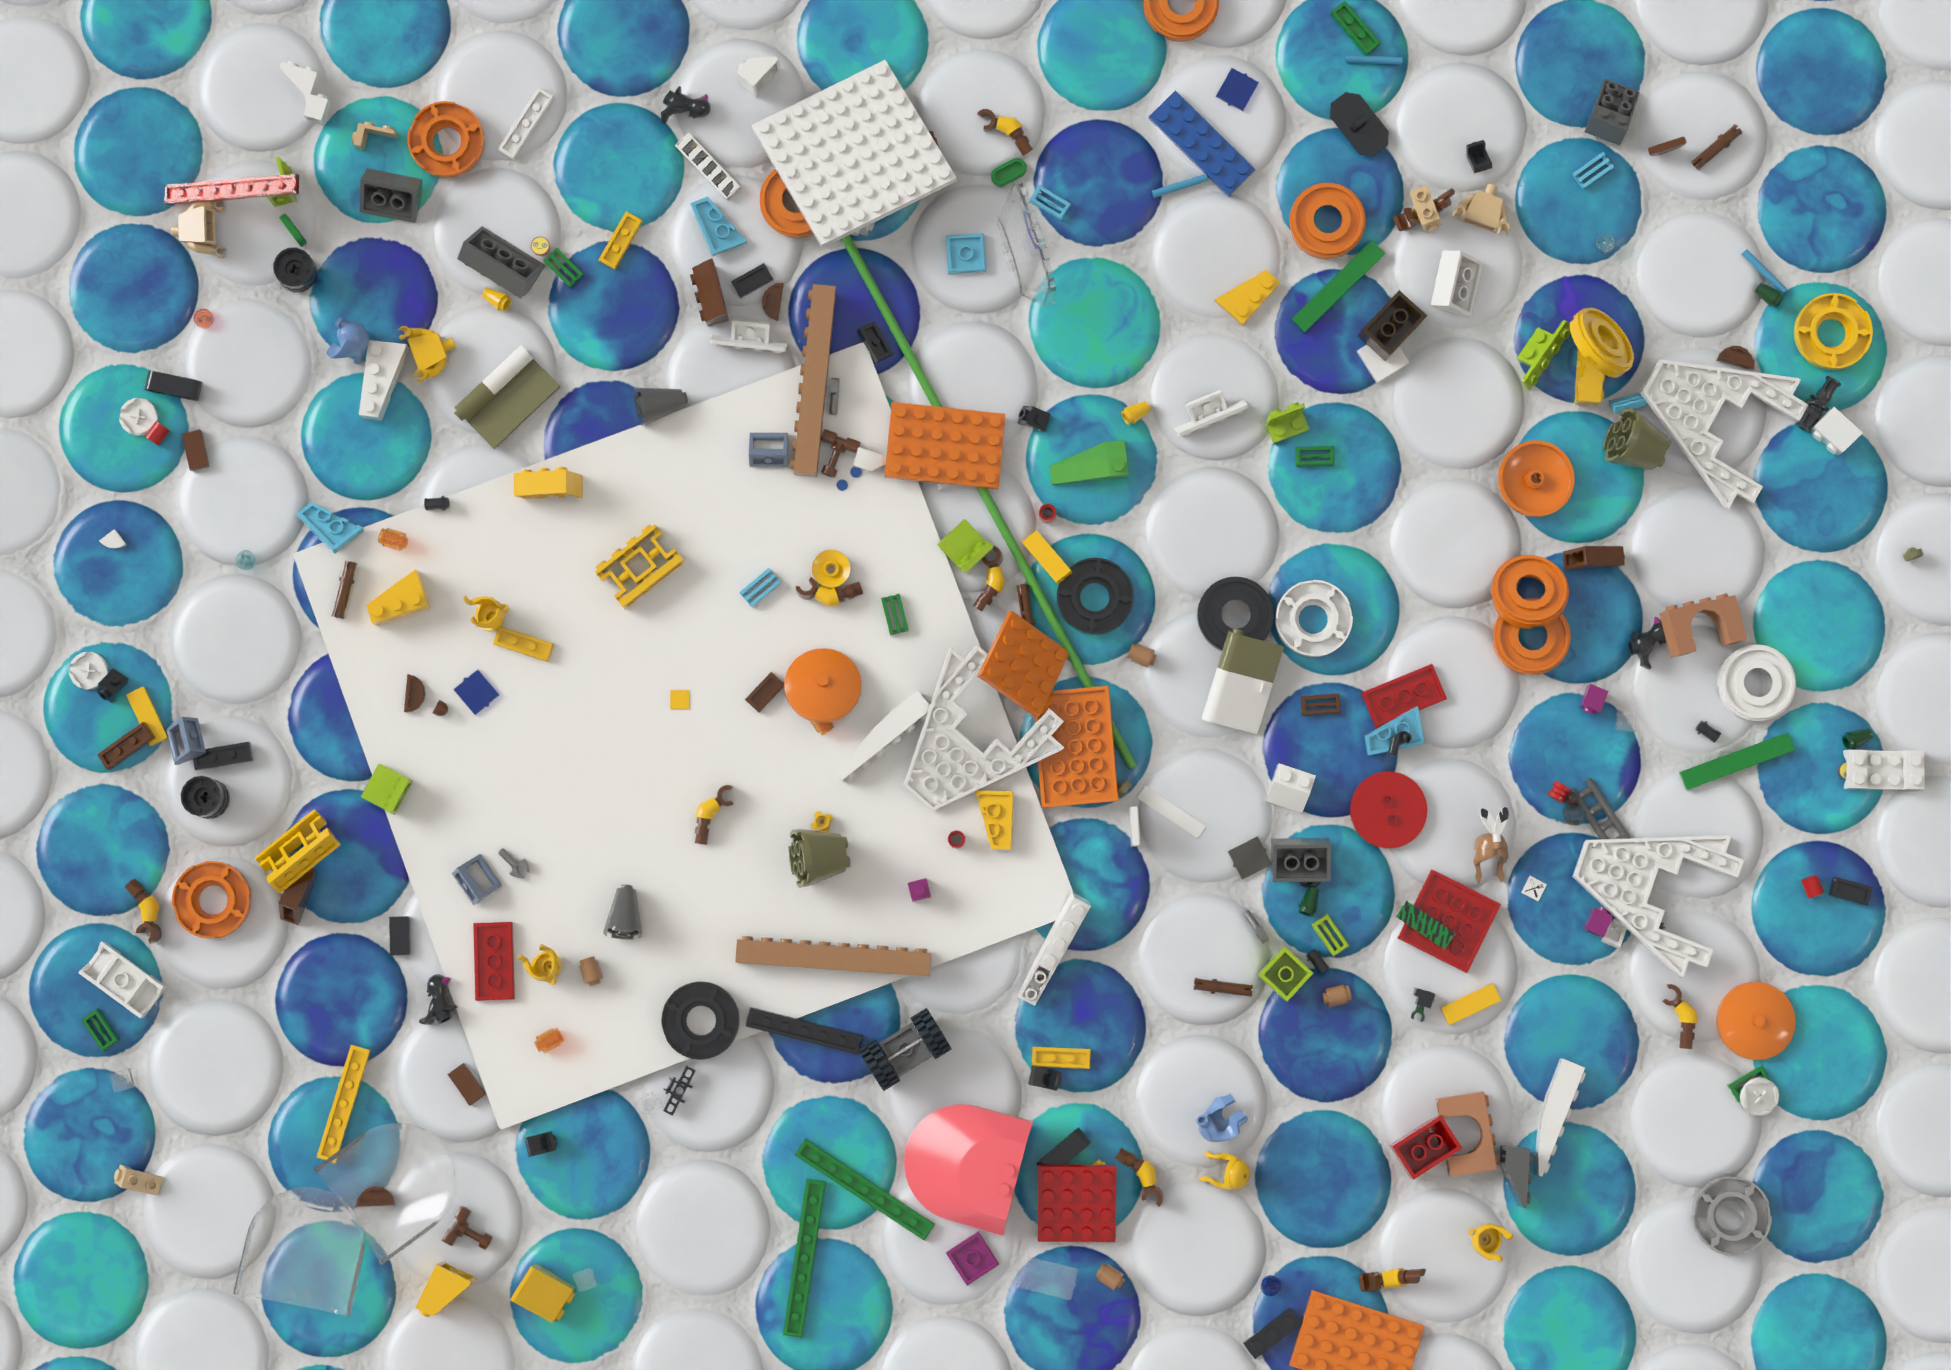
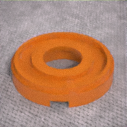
M1167 0L1143 1L1144 14L1150 27L1156 33L1158 32L1167 37L1168 40L1176 42L1191 41L1205 34L1213 24L1219 8V0H1196L1195 7L1191 12L1179 15L1170 10Z
M440 101L424 107L416 114L411 128L408 130L407 143L411 156L422 170L436 177L452 178L468 172L477 164L483 153L485 139L483 128L471 110L455 104V102ZM444 128L454 129L461 136L460 148L451 155L440 154L434 148V136Z
M774 169L765 179L760 192V208L763 217L775 231L786 237L807 238L813 236V232L802 213H793L785 208L783 195L787 188L776 169Z
M1319 183L1304 190L1295 200L1289 215L1290 230L1296 245L1306 254L1324 260L1342 257L1352 251L1359 243L1366 223L1365 211L1359 198L1348 188L1335 183ZM1323 206L1335 207L1341 213V227L1333 233H1324L1315 226V212Z
M1521 555L1507 560L1498 568L1493 577L1490 594L1492 595L1495 610L1505 621L1516 627L1531 629L1532 627L1542 625L1546 627L1562 615L1569 597V586L1563 572L1550 560L1535 555ZM1523 577H1533L1540 580L1545 586L1544 596L1536 601L1523 599L1516 590L1517 582Z
M1527 598V599H1525V600H1528V601H1536V600H1538V599H1537V598ZM1563 613L1555 622L1544 627L1547 633L1546 643L1542 648L1534 651L1526 649L1519 642L1518 634L1520 627L1508 623L1499 615L1493 627V647L1500 661L1510 670L1522 675H1540L1559 665L1565 658L1571 641L1570 627Z
M205 861L191 866L179 877L172 893V905L174 906L177 921L186 931L201 938H221L233 933L245 922L251 908L252 898L247 880L240 871L223 862ZM216 885L225 890L228 902L222 912L211 915L202 910L199 898L205 888Z

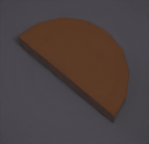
M1680 137L1649 147L1648 152L1650 156L1662 155L1681 148L1687 142L1685 137Z
M776 283L769 287L762 297V307L766 315L776 321L779 319L784 283Z
M1741 346L1725 348L1716 359L1719 362L1754 370V359L1748 350Z
M407 674L405 713L418 709L423 704L426 696L422 681L410 674Z
M377 1186L363 1191L356 1202V1207L396 1205L392 1194L385 1188Z

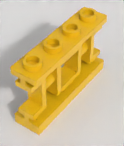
M655 524L653 526H646L641 531L643 534L637 538L635 536L626 543L627 546L622 550L620 548L612 553L610 560L607 562L604 560L596 566L597 570L595 573L603 582L612 577L621 590L614 597L624 609L685 562L675 548L666 554L656 540L663 536V534ZM653 535L650 540L656 547L649 553H646L639 545ZM642 553L651 567L636 578L626 564ZM661 553L668 562L655 573H652L658 568L652 559ZM618 561L626 570L618 577L611 570L606 572ZM629 577L636 584L643 580L641 584L625 595L628 591L622 585L624 581Z
M316 810L311 811L255 857L263 870L266 872L271 869L274 870L266 878L268 883L279 894L341 845L328 828L322 832L320 831L327 822ZM301 844L304 845V847L301 848L298 852H296L293 856H290V853L297 849Z

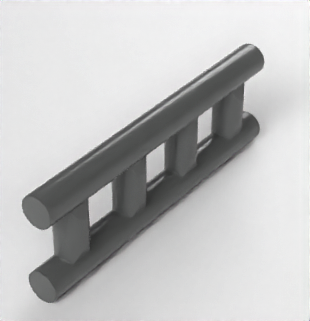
M1591 778L1585 781L1588 787L1579 793L1575 788L1571 790V797L1599 839H1609L1604 831L1613 825L1620 834L1615 839L1631 838ZM1592 793L1598 803L1589 809L1583 799ZM1603 809L1609 819L1599 825L1593 815Z

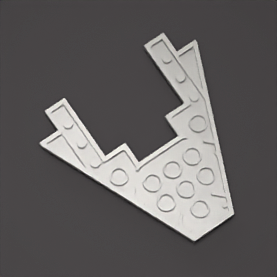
M1668 360L1658 361L1641 391L1643 398L1725 509L1730 508L1736 495L1751 504L1754 503L1763 486L1715 458L1723 440L1711 434L1708 430L1724 401L1741 409L1751 394L1796 422L1800 421L1808 407L1807 403L1793 395L1801 381L1799 378Z
M978 645L973 648L965 659L952 647L949 648L903 784L905 788L932 811L1064 749V746L1051 736L1064 721L1050 708L1047 709L1011 751L998 739H995L982 752L956 729L957 725L968 713L955 703L954 700L979 673L988 655Z
M1729 835L1585 840L1572 877L1679 978H1683L1689 962L1703 968H1708L1713 949L1659 929L1665 910L1647 904L1658 869L1676 876L1682 859L1737 879L1744 860L1726 853L1731 839Z

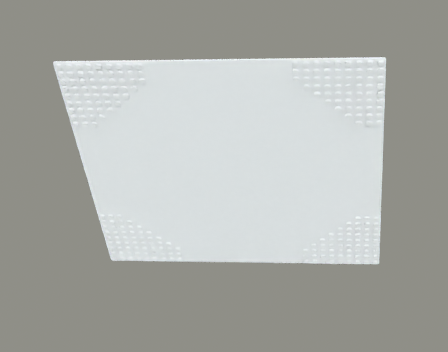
M859 343L830 354L822 433L824 429L838 434V437L860 441V448L886 456L891 409L868 349L864 343ZM801 365L681 409L650 424L638 425L447 496L450 507L445 511L442 509L426 511L423 505L363 527L364 532L335 554L324 543L294 554L296 565L372 775L377 765L382 764L413 780L397 813L394 815L387 811L385 812L445 977L451 978L448 988L454 1004L458 1007L456 1009L500 1129H505L690 1059L679 1054L669 1045L661 1025L662 1011L666 1001L674 991L686 984L702 981L714 983L725 989L733 997L740 1015V1025L734 1040L735 1042L762 1032V1030L746 1027L750 1007L799 1018L910 976L735 963L737 939L742 940V936H751L753 941H761V937L773 938L772 942H780V939H792V943L800 944V940L811 941V945H819V941L831 942L830 946H838V943H850L852 948H857L858 944L869 945V949H877V945L889 946L888 950L895 951L896 947H907L909 952H915L916 948L927 949V953H931L930 968L1056 921L1071 892H1073L1026 767L978 789L980 791L1014 792L1012 850L991 849L975 791L932 811L903 786L925 721L919 720L915 724L917 727L910 733L904 732L900 736L902 739L895 745L889 744L885 748L887 751L880 757L874 756L870 760L872 763L863 770L859 768L855 772L857 775L848 782L847 780L842 782L840 779L843 770L859 745L891 711L916 691L920 692L929 705L931 704L950 647L965 659L976 645L980 646L946 554L937 545L940 542V538L918 481L884 478L885 466L875 472L861 469V476L854 478L851 476L850 470L853 467L856 454L847 450L839 455L835 469L838 470L836 477L826 476L821 473L823 465H828L833 449L830 448V444L822 441L820 444L817 477L794 475L793 470L790 469L791 458H795V451H792L793 439H797V432H794L795 420L799 421V413H796L797 402H801V394H798L799 383H803V376L800 375ZM832 378H839L836 415L830 414ZM750 433H788V467H750ZM754 440V449H783L784 440ZM556 467H567L568 471L583 475V498L568 495L565 498L552 496L522 499L514 496V473H521L523 469L538 472L539 468H548L550 471H554ZM841 479L846 480L848 483V487L844 491L838 490L836 486L837 482ZM655 524L663 534V536L656 540L666 554L675 548L685 562L624 609L614 597L621 590L612 577L603 582L595 573L597 570L596 566L604 560L606 562L610 560L612 553L619 548L621 550L627 546L626 543L634 536L637 538L643 534L641 531L646 526H653ZM653 535L639 545L646 553H649L656 547L650 540ZM825 550H837L847 557L850 564V574L842 585L835 587V590L838 588L842 590L844 586L860 582L863 594L849 600L845 598V601L841 602L838 606L827 607L815 600V596L809 600L800 598L797 594L796 586H800L803 591H809L812 588V585L809 584L810 577L815 580L812 574V564L816 556ZM642 553L626 564L636 578L651 567ZM661 553L652 559L658 567L652 573H655L668 562ZM346 560L358 564L353 577L355 581L351 585L344 619L331 615L340 585L339 577H342ZM618 561L606 572L611 570L618 577L626 570ZM830 566L828 568L829 573H833L835 571V568L833 566ZM769 568L781 584L755 606L751 607L739 592ZM415 569L418 570L431 608L377 626L372 624L366 605ZM768 574L764 579H762L758 584H756L745 594L749 595L753 590H755L759 585H761L765 580H767L770 577V575ZM631 577L624 581L622 585L628 591L625 595L641 584L643 580L638 584ZM772 580L757 594L750 598V600L753 601L754 599H756L760 594H762L771 585H773L775 581ZM816 581V585L818 588L822 586ZM900 593L909 631L890 636L881 598ZM466 595L472 600L476 597L489 596L500 602V604H507L509 611L505 613V620L501 627L554 643L549 661L546 662L493 645L497 630L491 632L484 631L482 628L471 623L470 618L475 617L479 604L470 606L464 602L463 597ZM895 599L893 601L900 629L904 628L898 601L897 599ZM887 601L886 604L894 631L897 629L890 601ZM826 648L843 653L854 662L861 677V695L855 708L847 716L830 723H816L799 716L790 707L786 699L784 687L760 713L745 700L770 672L784 683L787 670L792 662L803 653L814 649ZM407 674H410L422 681L426 696L423 704L418 709L405 713ZM976 675L954 700L955 703L968 713L957 725L956 729L982 752L995 739H998L1011 751L1017 742L996 689ZM670 690H690L689 709H670ZM439 700L445 702L448 706V712L444 716L433 714ZM724 785L733 786L732 790L727 789L722 792V799L726 802L732 801L733 805L720 806L721 810L714 815L713 820L711 819V823L707 827L709 829L707 845L695 843L696 833L694 832L695 827H698L695 814L698 806L712 797L715 799L720 787ZM817 811L825 815L830 814L833 820L829 825V833H837L847 838L848 847L846 848V853L850 858V867L846 868V871L809 887L799 888L796 885L798 879L795 874L792 875L789 862L788 846H791L793 839L790 838V832L796 829L823 832L820 829L814 830L811 827L815 819L814 814ZM955 830L961 831L965 836V844L958 849L952 848L948 843L949 834ZM955 834L951 837V842L954 845H959L962 842V837L959 834ZM504 848L516 861L521 862L523 859H526L530 873L523 867L517 866L519 874L524 878L511 876L509 873L512 872V867L498 854L499 850ZM481 854L502 886L473 905L452 873L457 867ZM477 862L467 868L482 892L493 887ZM926 878L931 898L912 902L908 883ZM621 885H632L633 889L637 892L642 926L641 938L635 935L630 940L611 938L612 934L607 933V936L603 934L616 890ZM513 922L515 999L475 1001L473 923ZM543 944L553 949L561 957L563 965L561 973L556 978L557 983L549 985L547 982L534 979L525 970L523 961L518 960L517 957L523 954L531 964L538 954L544 952L539 949V945ZM594 956L595 960H598L603 978L600 979L601 983L589 986V983H584L579 968L581 966L579 961ZM696 1006L688 1013L687 1026L693 1033L706 1035L715 1027L716 1017L709 1007Z

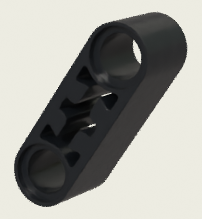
M148 371L144 390L198 401L203 382L176 375Z
M1078 1127L1040 1159L1036 1165H1066L1084 1150L1091 1141Z

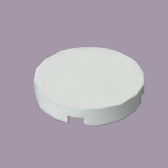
M133 398L121 407L119 422L122 428L129 434L144 436L155 421L158 422L156 407L146 399Z
M83 652L71 661L69 676L77 687L85 690H94L98 688V683L109 673L108 664L99 654Z
M1757 1077L1751 1079L1741 1090V1105L1754 1116L1767 1115L1778 1104V1088L1772 1081L1766 1078Z

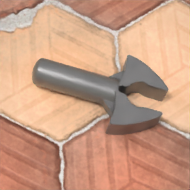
M839 378L831 379V415L837 414Z
M504 848L499 850L498 854L512 867V872L509 873L511 876L524 878L519 874L517 866L523 867L530 873L526 859H523L521 862L516 861Z
M1246 910L1243 913L1244 917L1255 931L1259 940L1264 944L1269 940V937L1250 910Z

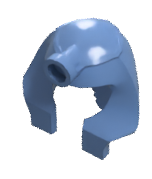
M340 316L335 326L338 327L337 337L341 346L339 347L336 343H333L327 350L326 355L333 359L354 356V363L360 364L369 343L368 333L363 324L353 321L348 322Z
M1231 1093L1226 1096L1216 1097L1204 1115H1200L1196 1120L1200 1134L1209 1142H1223L1235 1137L1240 1133L1239 1126L1248 1120V1116L1242 1110L1232 1114L1229 1120H1224L1222 1116L1223 1108L1236 1102Z

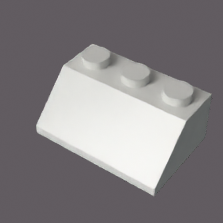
M1443 251L1431 306L1444 312L1471 317L1483 262L1462 251Z

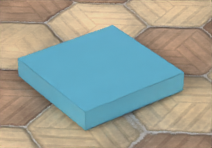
M984 233L946 236L948 274L986 272Z

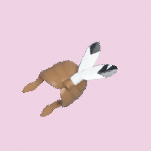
M1506 807L1499 811L1496 821L1489 811L1484 808L1480 809L1481 820L1490 833L1477 837L1474 844L1476 852L1473 863L1476 868L1475 878L1477 883H1480L1482 878L1480 863L1494 857L1496 854L1500 856L1497 876L1500 882L1504 881L1503 864L1507 862L1509 855L1507 842H1505V838L1500 834L1509 816L1508 808Z

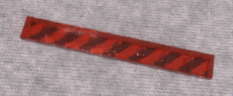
M286 174L165 185L164 203L172 205L299 194L300 175Z

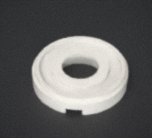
M1322 580L1305 581L1292 586L1280 599L1275 613L1276 629L1283 643L1295 653L1306 657H1321L1337 650L1349 636L1353 622L1350 603L1347 597L1336 586ZM1309 605L1321 607L1327 615L1326 627L1316 634L1304 631L1299 624L1300 612Z
M1749 645L1734 651L1724 660L1718 672L1717 686L1721 696L1720 700L1730 713L1745 721L1759 722L1775 718L1788 708L1795 695L1796 677L1792 665L1778 650L1765 645ZM1754 668L1766 670L1772 678V688L1763 697H1755L1749 694L1744 686L1746 674Z

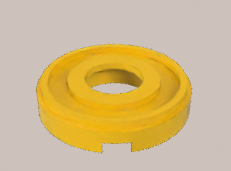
M1839 293L1824 294L1814 298L1799 312L1794 325V339L1800 354L1809 363L1825 370H1841L1856 363L1867 352L1872 341V322L1868 312L1864 311L1856 303L1855 299ZM1825 320H1836L1844 327V341L1837 347L1825 346L1818 339V327Z
M1584 308L1573 316L1574 319L1570 322L1572 338L1585 358L1590 355L1597 363L1594 368L1609 377L1617 378L1632 367L1634 361L1632 346L1623 330L1611 317L1596 308Z

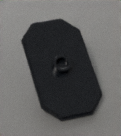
M1345 92L1331 103L1330 118L1358 154L1373 157L1388 146L1389 131L1361 95Z

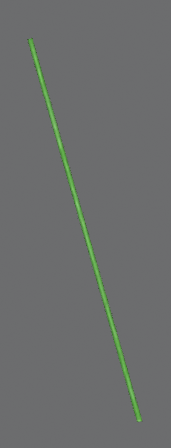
M848 235L842 238V242L931 406L943 407L851 236ZM976 487L1060 644L1067 650L1068 658L1084 688L1095 687L988 489ZM1112 719L1114 743L1130 770L1137 766Z

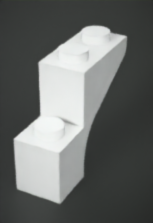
M288 61V63L281 62V71L304 94L306 105L303 116L309 121L325 125L332 104L327 99V96L319 93L316 94L321 80L317 70L311 67L301 68L298 64Z

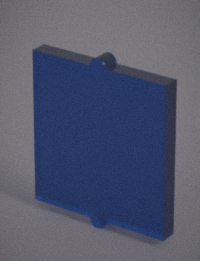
M1231 68L1216 97L1228 103V106L1232 105L1244 111L1259 82L1248 77L1247 73L1243 74Z
M478 669L468 678L465 677L464 681L453 689L474 715L478 714L485 707H489V703L499 696L498 692Z

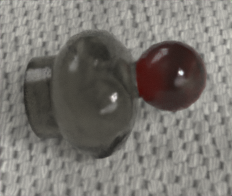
M1572 792L1565 798L1568 805L1563 807L1562 814L1565 817L1564 823L1579 826L1580 821L1586 816V811L1583 807L1576 806L1580 801V797L1577 793Z

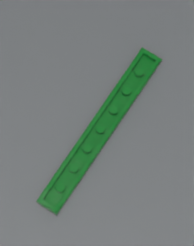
M806 1138L797 1150L795 1156L925 1241L935 1225L933 1222Z
M806 1179L783 1335L803 1337L826 1181Z

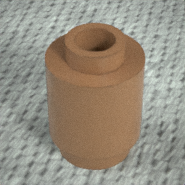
M1132 644L1127 658L1131 659L1134 663L1148 668L1149 665L1153 666L1157 655L1154 654L1155 650L1141 644Z
M593 956L579 961L581 965L579 968L584 983H589V986L601 983L600 979L603 976L598 960H595Z
M1339 985L1325 988V993H1322L1323 1002L1328 1004L1329 1007L1347 1004V1001H1352L1349 986Z
M1103 1263L1095 1275L1099 1282L1113 1291L1115 1288L1120 1289L1125 1281L1122 1278L1124 1274L1109 1264Z

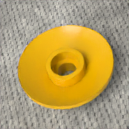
M825 550L814 559L812 574L820 585L827 588H835L842 585L848 579L850 564L843 553L837 550ZM830 566L835 568L833 573L828 572Z

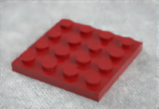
M1431 869L1413 905L1447 927L1455 935L1444 950L1404 923L1397 939L1464 973H1468L1501 904Z
M1038 1164V1242H1116V1165Z

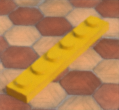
M356 1045L350 1046L317 1158L334 1163L337 1162L371 1050Z

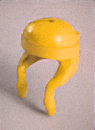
M466 595L463 597L464 602L470 606L479 604L475 617L470 618L471 623L489 632L497 630L502 626L505 620V613L509 611L507 604H500V602L489 596L476 597L472 600Z
M543 944L539 945V949L544 952L538 954L531 964L523 954L517 957L518 960L523 961L525 970L534 979L547 982L549 985L557 983L556 978L561 973L563 965L561 957L553 949Z
M1204 1153L1209 1159L1229 1160L1225 1170L1224 1183L1209 1176L1199 1177L1200 1181L1210 1182L1216 1188L1237 1190L1246 1186L1250 1178V1168L1243 1159L1228 1153Z
M1491 1223L1481 1224L1476 1229L1470 1228L1468 1230L1472 1246L1480 1256L1487 1260L1503 1261L1501 1255L1493 1254L1501 1246L1502 1235L1508 1240H1512L1514 1236L1511 1233H1508L1504 1227Z

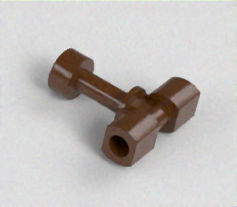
M824 429L820 440L830 444L833 452L828 465H823L821 473L835 478L838 471L835 469L840 453H845V450L857 454L861 442L851 438L844 439L838 437L837 433Z
M460 1206L454 1217L456 1219L451 1229H447L441 1241L453 1246L458 1236L466 1235L479 1242L478 1247L486 1250L493 1236L485 1233L483 1236L468 1228L469 1223L466 1221L472 1211L464 1206Z

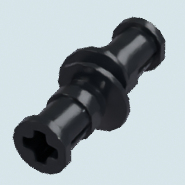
M1830 376L1825 377L1826 381L1821 389L1818 390L1816 396L1811 394V400L1805 401L1809 407L1805 410L1801 420L1795 424L1807 433H1811V427L1820 417L1822 410H1830L1826 404L1831 400L1837 387L1841 386L1839 381Z

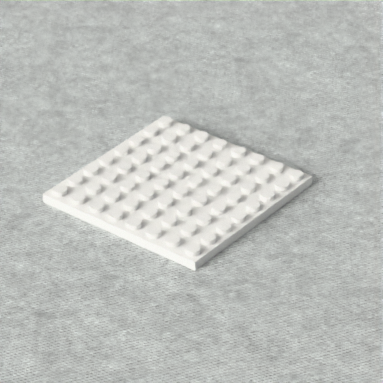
M886 60L751 125L752 130L821 248L957 181L955 174Z

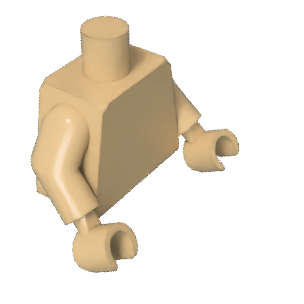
M1487 184L1485 192L1477 190L1476 194H1469L1460 201L1452 214L1453 217L1455 214L1459 215L1462 222L1494 233L1497 230V234H1500V231L1503 230L1508 235L1510 230L1506 206L1502 204V198L1495 196L1498 187L1493 184Z
M216 199L214 203L210 201L193 203L185 213L178 216V225L172 226L171 229L173 236L179 237L181 242L186 243L188 248L197 253L209 255L215 253L219 258H224L225 255L218 254L219 249L226 250L224 246L219 245L213 248L216 245L215 211L218 213L225 211L224 207L218 208L216 206L224 204L223 200Z

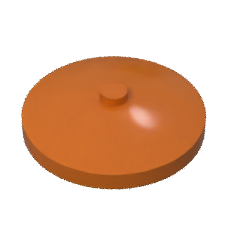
M1540 440L1523 442L1512 448L1502 459L1497 474L1498 488L1503 500L1511 509L1528 517L1547 516L1562 508L1569 500L1575 482L1574 470L1567 455L1557 446Z
M826 648L807 651L797 657L787 670L784 681L786 699L790 707L799 716L808 721L830 723L847 716L859 701L861 695L860 673L854 662L839 651Z
M1762 982L1744 983L1730 990L1722 999L1716 1017L1717 1030L1723 1043L1733 1053L1746 1059L1763 1060L1779 1054L1790 1043L1795 1031V1013L1789 999L1776 987Z

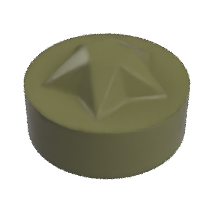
M1912 547L1903 554V557L1907 562L1922 557L1924 554L1921 548L1916 549Z
M1129 780L1118 784L1119 798H1122L1133 786Z

